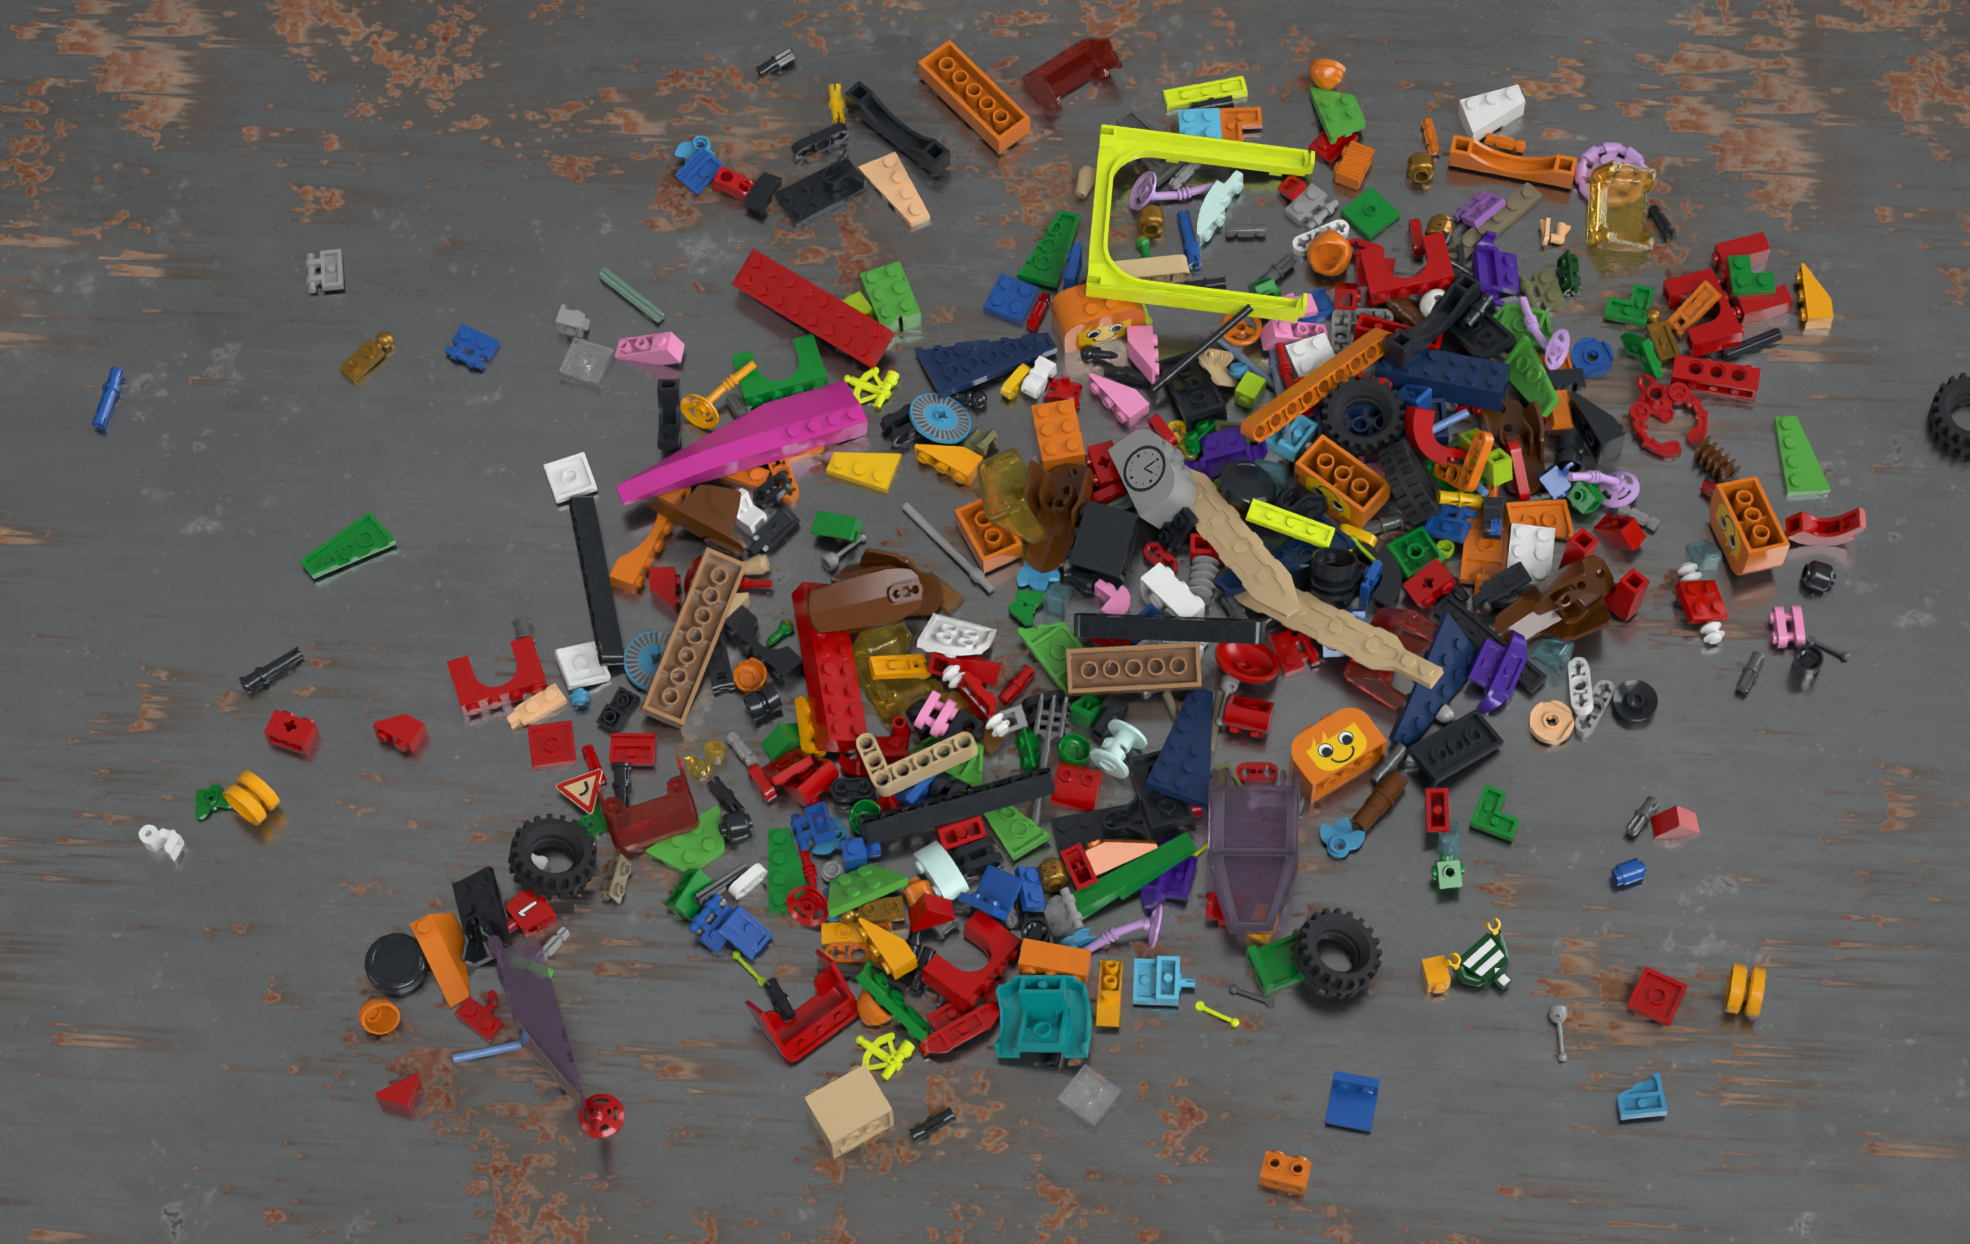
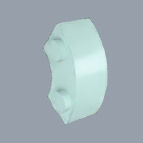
M937 841L930 843L913 854L916 859L914 865L920 874L923 873L930 881L935 896L952 901L961 892L965 893L970 890L952 858Z

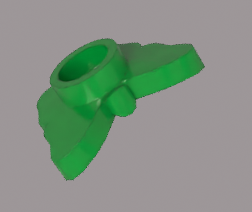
M1018 590L1015 594V603H1011L1008 606V611L1026 627H1030L1033 623V613H1035L1036 607L1042 605L1046 599L1045 591Z
M218 783L211 785L210 788L205 790L199 789L196 791L195 817L197 820L204 819L211 810L215 811L218 807L232 808L222 795L225 789Z
M598 803L595 804L593 814L584 815L581 820H577V826L579 828L585 826L588 829L586 836L593 835L594 841L596 840V835L608 830L606 818L603 817Z

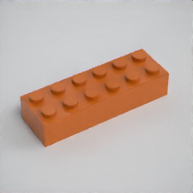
M950 39L918 62L919 77L998 154L1031 131L1030 117Z

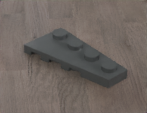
M1132 107L1116 119L1117 126L1157 131ZM1140 158L1146 170L1156 174L1157 187L1187 164L1184 161L1171 163L1166 162V159Z

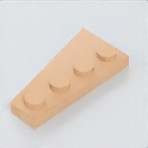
M896 152L858 166V172L869 180L870 185L876 188L887 202L889 201L894 210L910 227L930 220V215Z

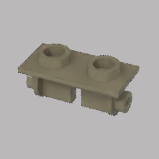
M619 854V857L614 856L609 861L606 876L612 879L604 880L600 891L602 900L609 901L612 898L617 904H620L625 893L626 882L631 873L632 863L622 854Z

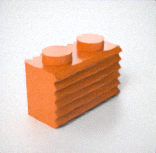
M1351 140L1349 147L1345 146L1342 151L1341 158L1343 159L1341 163L1337 162L1334 167L1333 174H1336L1335 182L1357 191L1374 159L1375 149Z

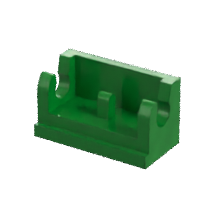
M817 511L811 533L818 537L823 535L857 543L863 524L857 517Z
M687 869L664 905L680 918L686 917L692 920L701 907L694 902V894L714 881L700 869Z

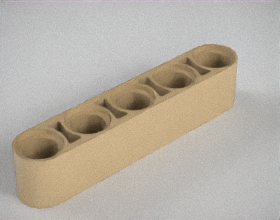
M1182 254L1113 261L1125 273L1143 280L1179 283L1191 277L1187 257Z

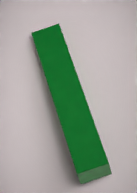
M1187 832L1101 877L1098 879V883L1081 891L1073 892L1078 912H1081L1084 920L1120 896L1122 900L1197 852L1198 849Z

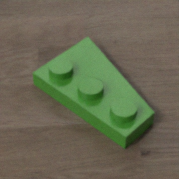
M1013 805L983 813L1013 861L1052 838L1048 832L1020 813Z

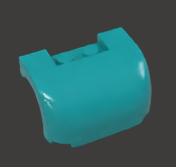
M1071 975L1013 976L1012 980L1005 982L1003 985H998L996 996L1000 1009V1031L998 1040L994 1044L997 1058H1020L1021 1052H1063L1065 1058H1088L1092 1033V1010L1086 984Z

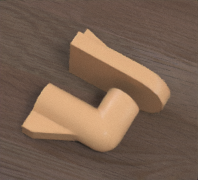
M1551 218L1540 219V244L1546 246L1548 240L1550 243L1563 244L1565 235L1569 232L1571 226L1559 222L1556 224V234H1549Z

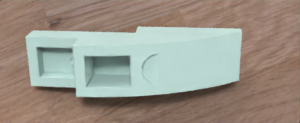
M1236 170L1225 184L1217 180L1206 195L1197 223V243L1199 247L1205 241L1210 240L1217 226L1221 227L1226 219L1225 208L1230 204L1231 198L1235 194H1239L1244 186L1243 174Z

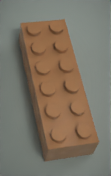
M1200 642L1066 649L1069 696L1202 689Z

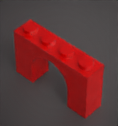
M1443 232L1422 236L1427 264L1421 273L1410 278L1397 277L1387 269L1381 245L1361 249L1360 260L1371 304L1385 303L1395 298L1404 299L1414 294H1425L1436 288L1448 289L1455 280Z
M1764 232L1715 244L1714 251L1711 254L1713 264L1717 265L1719 269L1720 281L1725 283L1728 298L1732 300L1737 318L1740 319L1742 325L1790 313L1793 304L1786 284L1776 286L1775 295L1732 297L1727 263L1728 256L1750 255L1751 264L1768 260L1771 249Z
M1712 268L1663 281L1662 295L1669 309L1680 307L1705 280L1722 295L1711 307L1718 315L1715 320L1687 328L1685 343L1693 358L1739 346L1744 335L1743 325L1738 323L1734 307H1730L1727 292L1722 290L1720 278L1714 274Z
M1582 527L1568 540L1558 569L1579 559L1594 555L1599 540ZM1632 568L1618 583L1613 582L1612 589L1604 597L1608 609L1626 622L1640 609L1650 581L1636 569Z
M531 635L510 641L517 669L514 677L502 686L489 687L481 684L474 676L468 655L447 661L464 716L476 715L488 708H498L510 701L517 702L523 697L536 695L548 687Z
M979 909L965 923L963 936L986 953L989 963L977 971H962L936 954L922 969L921 981L962 1011H965L969 1006H974L983 990L988 991L996 976H1002L1009 962L1017 960L1021 952L1022 940Z

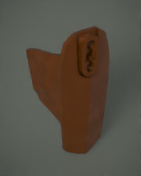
M1029 462L1023 491L1024 511L1029 528V538L1024 560L1040 573H1047L1062 567L1067 559L1069 548L1073 546L1076 539L1073 538L1077 525L1080 526L1082 517H1079L1083 504L1086 505L1087 500H1091L1095 479L1091 468L1065 463L1055 467L1049 475L1037 462Z
M1595 555L1588 556L1566 565L1545 578L1496 614L1494 632L1507 643H1509L1511 638V630L1522 634L1526 642L1542 634L1564 642L1579 639L1611 624V617L1604 597L1612 589L1614 577L1605 560ZM1582 581V584L1577 586L1578 582Z
M871 565L838 573L834 578L830 579L831 585L809 592L807 600L809 620L817 633L841 631L852 634L891 625L902 621L904 617L920 608L923 601V587L919 582V576L911 569L894 568L891 565ZM914 588V593L908 592V589Z

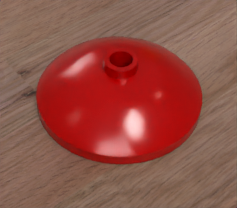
M1218 643L1215 649L1214 656L1219 667L1236 680L1251 684L1264 683L1275 678L1279 671L1280 664L1277 656L1264 644Z

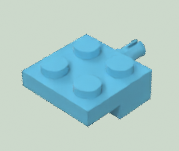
M1219 108L1178 110L1179 134L1222 139Z
M1301 414L1289 422L1292 435L1289 440L1283 438L1282 429H1279L1266 439L1267 448L1293 463L1306 450L1305 445L1315 435L1318 426L1317 423Z
M1157 956V959L1134 958L1133 1004L1179 1006L1181 987L1195 988V978H1182L1180 973V956Z

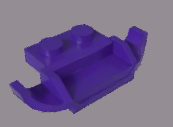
M1486 231L1476 244L1471 255L1473 276L1481 281L1480 296L1487 292L1488 295L1491 294L1494 298V302L1491 305L1502 307L1504 306V301H1499L1498 294L1500 292L1516 295L1520 291L1516 254L1498 251V247L1493 246L1496 232Z
M1240 426L1207 434L1201 438L1204 457H1200V461H1186L1184 464L1189 469L1206 474L1210 480L1215 481L1225 464L1230 461L1246 460L1259 465L1268 453L1266 439L1255 446L1246 444V439L1241 434Z
M1511 630L1509 643L1504 645V647L1485 638L1466 677L1485 688V696L1476 707L1485 713L1495 709L1511 696L1528 659L1525 637L1515 630Z
M1166 836L1162 838L1157 843V847L1167 843L1168 841L1178 836ZM1195 856L1187 857L1140 888L1141 898L1149 917H1151L1153 911L1161 902H1165L1166 898L1187 900L1198 862Z

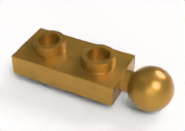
M1648 308L1646 316L1648 317L1647 322L1649 324L1646 326V331L1654 345L1655 354L1661 364L1673 362L1675 355H1681L1668 321H1660L1661 312L1658 308Z
M387 331L380 332L376 337L375 343L368 339L339 367L340 371L356 383L385 356L382 348H388L392 345V334Z
M902 896L875 899L858 906V910L851 909L838 915V917L846 925L852 924L860 917L873 924L905 920Z

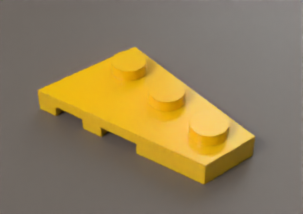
M834 452L827 466L826 474L887 493L902 459V454Z

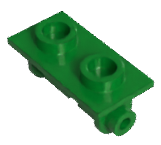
M1217 420L1199 421L1195 424L1196 427L1192 431L1184 435V438L1178 445H1185L1188 455H1197L1202 450L1201 438L1204 435L1216 432L1213 426L1217 423Z
M1023 727L1015 737V746L1019 751L1020 767L1023 769V773L1038 769L1041 753H1033V751L1040 750L1037 735L1033 734V730L1026 731V727Z

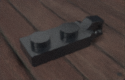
M784 505L751 538L754 543L746 551L753 556L760 550L765 553L767 550L772 549L800 522V519L787 505Z
M1519 561L1483 582V585L1479 587L1480 592L1472 596V601L1476 607L1485 602L1490 605L1530 583L1532 578L1522 562Z

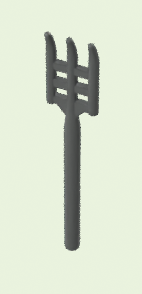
M1040 693L1033 731L1034 735L1039 734L1044 739L1038 769L1048 768L1051 740L1055 737L1063 738L1068 707L1067 696L1064 698L1062 710L1059 713L1055 712L1056 695L1052 696L1049 711L1042 710L1044 693ZM1041 716H1048V721L1041 720ZM1053 718H1060V722H1053ZM1040 725L1047 726L1046 730H1041ZM1052 727H1058V732L1052 731ZM1043 797L1033 800L1030 819L1037 826L1039 825Z

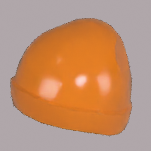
M1314 59L1309 64L1311 80L1317 87L1327 91L1332 90L1341 82L1346 71L1344 65L1331 59Z
M868 990L861 991L857 1000V1011L865 1025L880 1026L892 1019L890 1012L885 1007L878 1005L874 1000V996Z
M371 998L360 1007L358 1021L361 1027L370 1033L377 1035L387 1034L399 1024L400 1012L395 1004L388 999Z

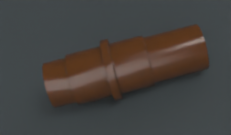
M1408 297L1404 299L1395 298L1385 302L1387 307L1395 314V318L1401 320L1406 325L1415 326L1425 319L1413 299Z
M1392 770L1377 787L1371 790V795L1352 817L1351 823L1358 830L1366 833L1389 807H1393L1394 801L1408 784L1407 779L1401 773Z

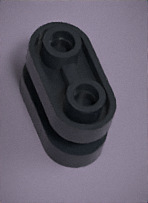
M906 404L893 414L885 415L880 423L884 433L890 434L888 438L894 447L902 446L922 436L910 421L909 408L911 404Z
M1055 689L1044 692L1042 710L1049 711L1052 696L1056 695L1055 712L1061 713L1062 704L1066 697L1062 689ZM1040 694L1027 697L1021 703L1024 712L1030 714L1026 719L1031 729H1034ZM1069 706L1067 707L1065 723L1068 722V719L1070 718ZM1042 715L1041 720L1048 721V716ZM1054 717L1053 722H1060V718ZM1040 725L1041 730L1047 727L1045 725Z
M867 777L839 778L831 784L832 803L838 809H851L856 802L863 799L876 802L875 786L872 780Z
M988 836L977 839L968 845H959L952 854L956 864H964L959 871L965 880L983 875L988 865L1000 868L1004 864L1001 853L994 852L997 849L994 838Z

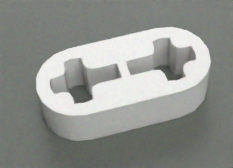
M760 863L753 865L731 884L728 892L736 900L741 899L766 877L768 871Z

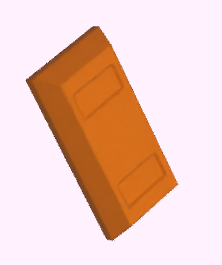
M1556 390L1555 392L1560 402L1549 415L1551 429L1573 428L1567 390Z

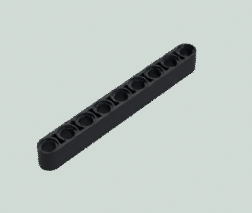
M570 497V515L599 665H623L624 650L594 497Z
M1075 613L1074 637L1264 644L1266 643V620Z
M1041 768L869 815L859 819L858 826L864 844H874L1049 796L1056 792V786L1051 769Z

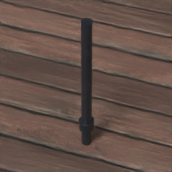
M1247 304L1173 368L1163 372L1162 377L1150 386L1153 392L1156 393L1167 383L1173 382L1176 379V375L1254 311L1253 308Z

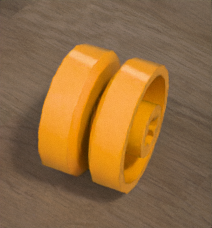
M244 769L236 778L237 785L230 784L223 791L222 795L237 813L250 823L258 826L267 817L265 810L272 811L280 803V799L261 778Z
M1732 963L1726 984L1725 1012L1738 1014L1744 1001L1745 1015L1758 1017L1764 994L1766 968L1753 966L1750 969L1748 979H1746V966L1744 964Z

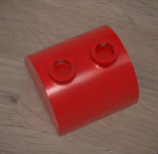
M1231 694L1226 704L1223 725L1228 726V731L1241 733V729L1250 731V736L1262 738L1263 734H1268L1275 703Z
M813 755L811 757L813 764L808 766L809 769L801 774L796 773L789 777L790 780L782 784V787L801 806H811L820 801L818 795L823 791L825 793L830 792L832 782L839 778V773L831 760Z
M1059 761L1054 777L1056 792L1051 795L1050 805L1083 812L1095 810L1104 770Z

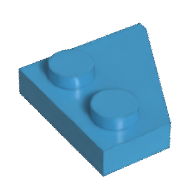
M1659 1072L1652 1074V1078L1643 1083L1640 1081L1632 1089L1625 1090L1617 1095L1616 1101L1620 1120L1667 1115V1106Z

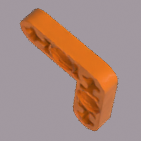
M1477 431L1472 439L1463 466L1446 460V465L1435 462L1433 467L1434 475L1460 490L1473 492L1478 486L1493 446V435L1486 431Z
M824 445L802 452L799 455L781 459L777 466L776 462L767 464L772 477L780 471H785L788 473L787 478L791 480L792 486L790 491L793 492V495L789 496L787 493L781 498L783 502L790 504L796 502L799 498L798 485L789 464L822 453L825 449ZM782 481L779 482L780 486L778 488L782 487Z
M892 922L875 924L892 933ZM831 943L825 949V954L834 960L835 963L862 966L869 958L875 963L874 966H881L880 963H882V960L878 957L875 958L870 951V943ZM860 949L865 954L863 958L855 959L852 957L853 951ZM834 950H838L839 955L837 958H833L831 955ZM845 950H848L849 959H845Z

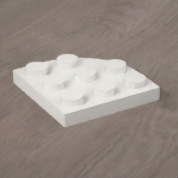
M933 613L918 638L917 647L922 648L926 652L942 653L949 658H955L957 655L982 654L991 646L997 629Z

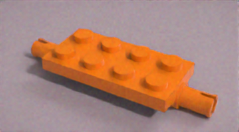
M1487 482L1485 487L1489 490V494L1486 497L1498 498L1500 485L1494 486L1493 490H1491L1492 484ZM1483 500L1480 508L1468 506L1470 509L1477 511V517L1475 519H1466L1471 523V528L1463 545L1460 583L1475 585L1474 595L1480 592L1479 587L1483 585V582L1505 570L1510 527L1507 526L1503 508L1501 539H1482Z

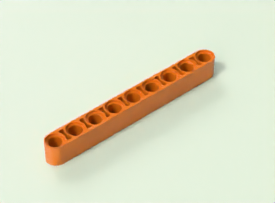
M1380 328L1370 330L1247 417L1240 426L1241 434L1257 442L1264 441L1329 395L1331 388L1337 389L1338 382L1341 380L1343 383L1347 382L1349 377L1357 375L1385 355L1386 340L1393 333Z

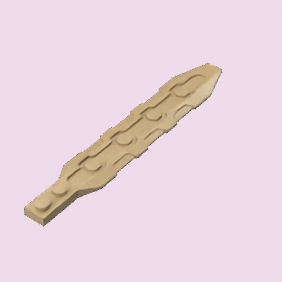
M1190 469L1193 474L1191 478L1196 487V499L1191 507V511L1198 519L1195 524L1196 531L1204 540L1210 543L1219 554L1221 561L1226 567L1231 568L1241 580L1242 586L1255 601L1287 618L1300 610L1301 607L1291 574L1265 548L1259 536L1252 532L1242 521L1236 509L1229 505L1219 494L1217 487L1207 475Z
M1225 565L1222 568V570L1218 573L1216 578L1220 576L1222 573H1224L1230 567H1226ZM1295 588L1301 609L1288 618L1255 601L1247 591L1233 596L1239 604L1257 613H1263L1281 622L1283 626L1293 631L1297 630L1316 639L1319 644L1329 649L1334 648L1372 670L1395 671L1429 689H1432L1444 673L1442 667L1405 650L1396 635L1380 627L1376 628L1355 618V615L1343 609L1339 610L1319 600V598H1316L1307 591L1303 592Z

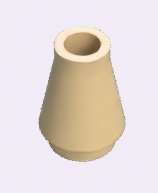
M1084 165L1079 170L1075 190L1076 196L1081 198L1087 197L1088 192L1096 181L1095 168Z
M759 553L743 561L748 564L744 575H762L770 571L766 554L761 555Z

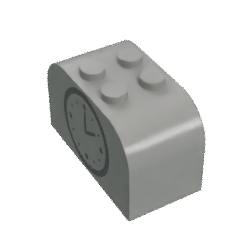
M1139 429L1108 450L1141 518L1161 529L1164 522H1172L1182 507H1189L1191 509L1196 499V487L1191 478L1193 474L1189 467L1184 464V455L1178 448L1151 430Z

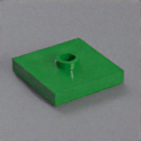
M1371 186L1341 210V215L1368 240H1371L1398 219L1400 212Z

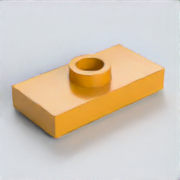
M842 922L821 924L822 947H827L831 943H867V939L863 940L857 929L860 928L858 922H853L849 925Z

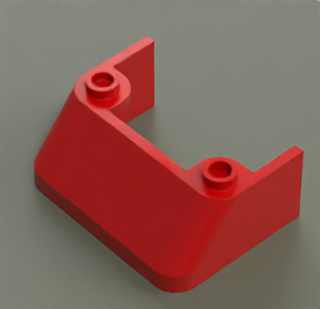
M819 949L815 953L824 969L814 978L813 984L817 994L794 1010L797 1016L792 1021L784 1022L775 1011L763 1012L751 1001L747 1000L745 1002L762 1032L779 1053L791 1062L805 1056L854 1020L859 1014L857 1011V1001L834 960Z

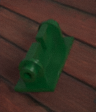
M1569 249L1557 259L1559 286L1563 296L1568 291L1573 295H1577L1582 289L1580 276H1577L1580 273L1579 260L1575 254H1570Z

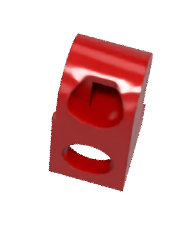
M721 165L713 179L712 190L718 193L721 191L740 201H744L754 183L743 175Z

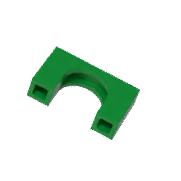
M813 334L793 339L794 351L799 366L797 371L788 379L781 381L769 380L762 376L756 367L738 381L747 409L751 407L757 408L764 403L809 390L823 388L828 385L827 374ZM752 350L731 356L735 373L751 360L755 362Z

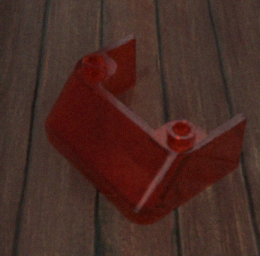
M1085 38L1025 74L1021 79L1027 89L1044 108L1053 109L1061 104L1062 95L1091 77L1099 76V78H1103L1110 74V69H1120L1123 65L1109 38Z
M1391 607L1379 609L1370 622V625L1376 628L1380 627L1396 636L1400 629L1403 628L1408 632L1417 633L1431 643L1433 642L1432 635L1434 630L1439 628L1437 623L1415 610ZM1352 657L1348 659L1343 668V674L1348 681L1395 711L1408 697L1389 685L1393 678V671L1372 670L1354 661Z
M680 755L676 756L681 775L672 777L667 782L666 790L668 795L625 808L623 801L619 797L604 798L599 782H594L611 840L617 851L628 852L694 831L698 828L700 818Z

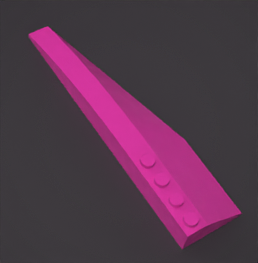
M845 381L837 382L823 388L809 390L764 403L616 485V490L624 506L785 459L793 455H799L802 452L822 445L826 447L867 434L868 420L861 404Z

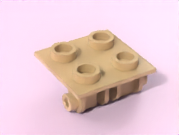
M1208 348L1198 357L1199 364L1208 370L1212 375L1211 380L1216 385L1234 388L1238 386V381L1232 375H1229L1227 368L1233 360V354L1230 351Z

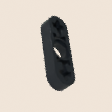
M836 123L795 142L791 150L796 159H804L844 141L849 136V131L844 123Z

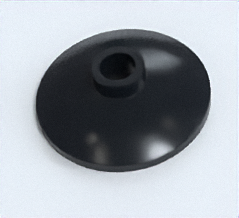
M1628 680L1620 684L1615 690L1613 704L1616 711L1625 719L1642 721L1654 714L1658 705V697L1655 690L1648 683L1640 680ZM1631 702H1637L1638 706L1632 705Z

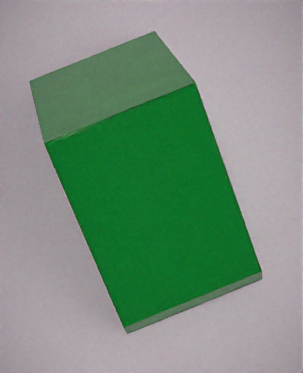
M1093 695L1082 696L1071 705V722L1089 730L1090 725L1099 714L1104 701Z
M798 723L778 724L761 743L771 762L792 749L801 747Z

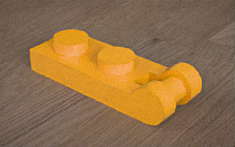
M924 654L870 656L868 659L873 680L919 678L924 680L931 676V673L927 672V659Z
M799 696L794 701L801 750L807 754L813 753L815 756L824 757L826 751L817 750L809 698Z

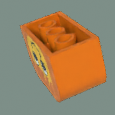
M1086 283L1063 290L1051 302V320L1064 354L1081 350L1085 345L1094 346L1127 336V326H1145V313L1141 303L1085 296Z
M1323 434L1295 463L1294 473L1299 475L1300 484L1314 495H1325L1328 502L1327 513L1340 523L1362 529L1389 499L1390 485L1386 479Z
M1757 476L1716 484L1709 506L1710 522L1732 571L1737 576L1781 567L1790 544Z
M1343 708L1333 714H1326L1317 724L1306 726L1293 740L1289 762L1290 776L1310 804L1382 761V758L1385 756L1387 740L1369 716L1357 708Z

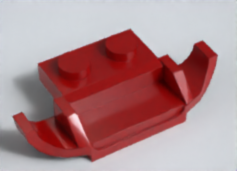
M908 735L875 737L887 765L910 756L908 751L910 742ZM872 744L867 745L864 749L870 748ZM857 753L856 760L847 758L845 754H840L839 764L845 772L853 777H867L871 779L860 753ZM875 763L872 767H877L880 763ZM909 771L903 772L900 776H905Z
M949 1002L932 1011L926 1017L935 1032L928 1035L919 1044L920 1052L924 1057L929 1053L940 1054L950 1052L951 1049L989 1030L1000 1015L999 1005L997 1002H989L978 1008L969 1006L965 1011H962Z

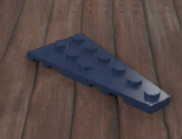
M1048 332L1022 335L1021 338L1017 339L1003 337L1000 338V341L989 342V339L960 342L948 347L935 345L931 349L922 350V347L915 348L916 356L941 399L1013 371L1023 363L1026 365L1033 363L1039 355L1045 358L1057 353V347Z
M1324 515L1316 520L1336 528L1329 547L1346 550L1356 547L1355 541ZM1294 538L1273 557L1279 560L1289 573H1293L1310 566L1313 552L1321 549V547ZM1231 568L1214 580V586L1228 598L1247 591Z
M1442 612L1439 618L1442 621L1438 630L1433 632V642L1430 649L1425 651L1423 659L1442 667L1444 673L1432 689L1413 681L1415 683L1411 693H1407L1404 700L1407 702L1404 710L1398 715L1388 738L1394 746L1400 742L1408 749V747L1415 744L1435 719L1444 704L1448 703L1467 679L1466 677L1478 653L1448 612Z
M1203 688L1189 691L1145 785V788L1207 810L1209 809L1213 692Z

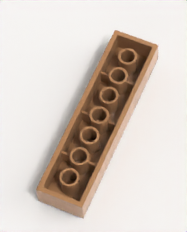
M708 547L704 550L640 708V713L679 729L684 725L748 565L747 563Z

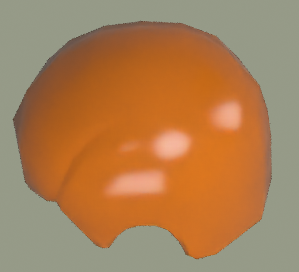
M755 658L739 662L733 671L735 685L739 690L746 693L758 691L767 679L766 667Z

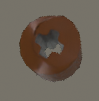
M1709 436L1695 449L1694 459L1700 461L1702 467L1706 466V470L1712 472V476L1718 478L1720 483L1728 482L1738 473L1741 465L1735 468V459L1728 462L1730 454L1727 453L1722 456L1723 448L1716 451L1718 443L1714 442L1710 445L1709 443L1712 438Z

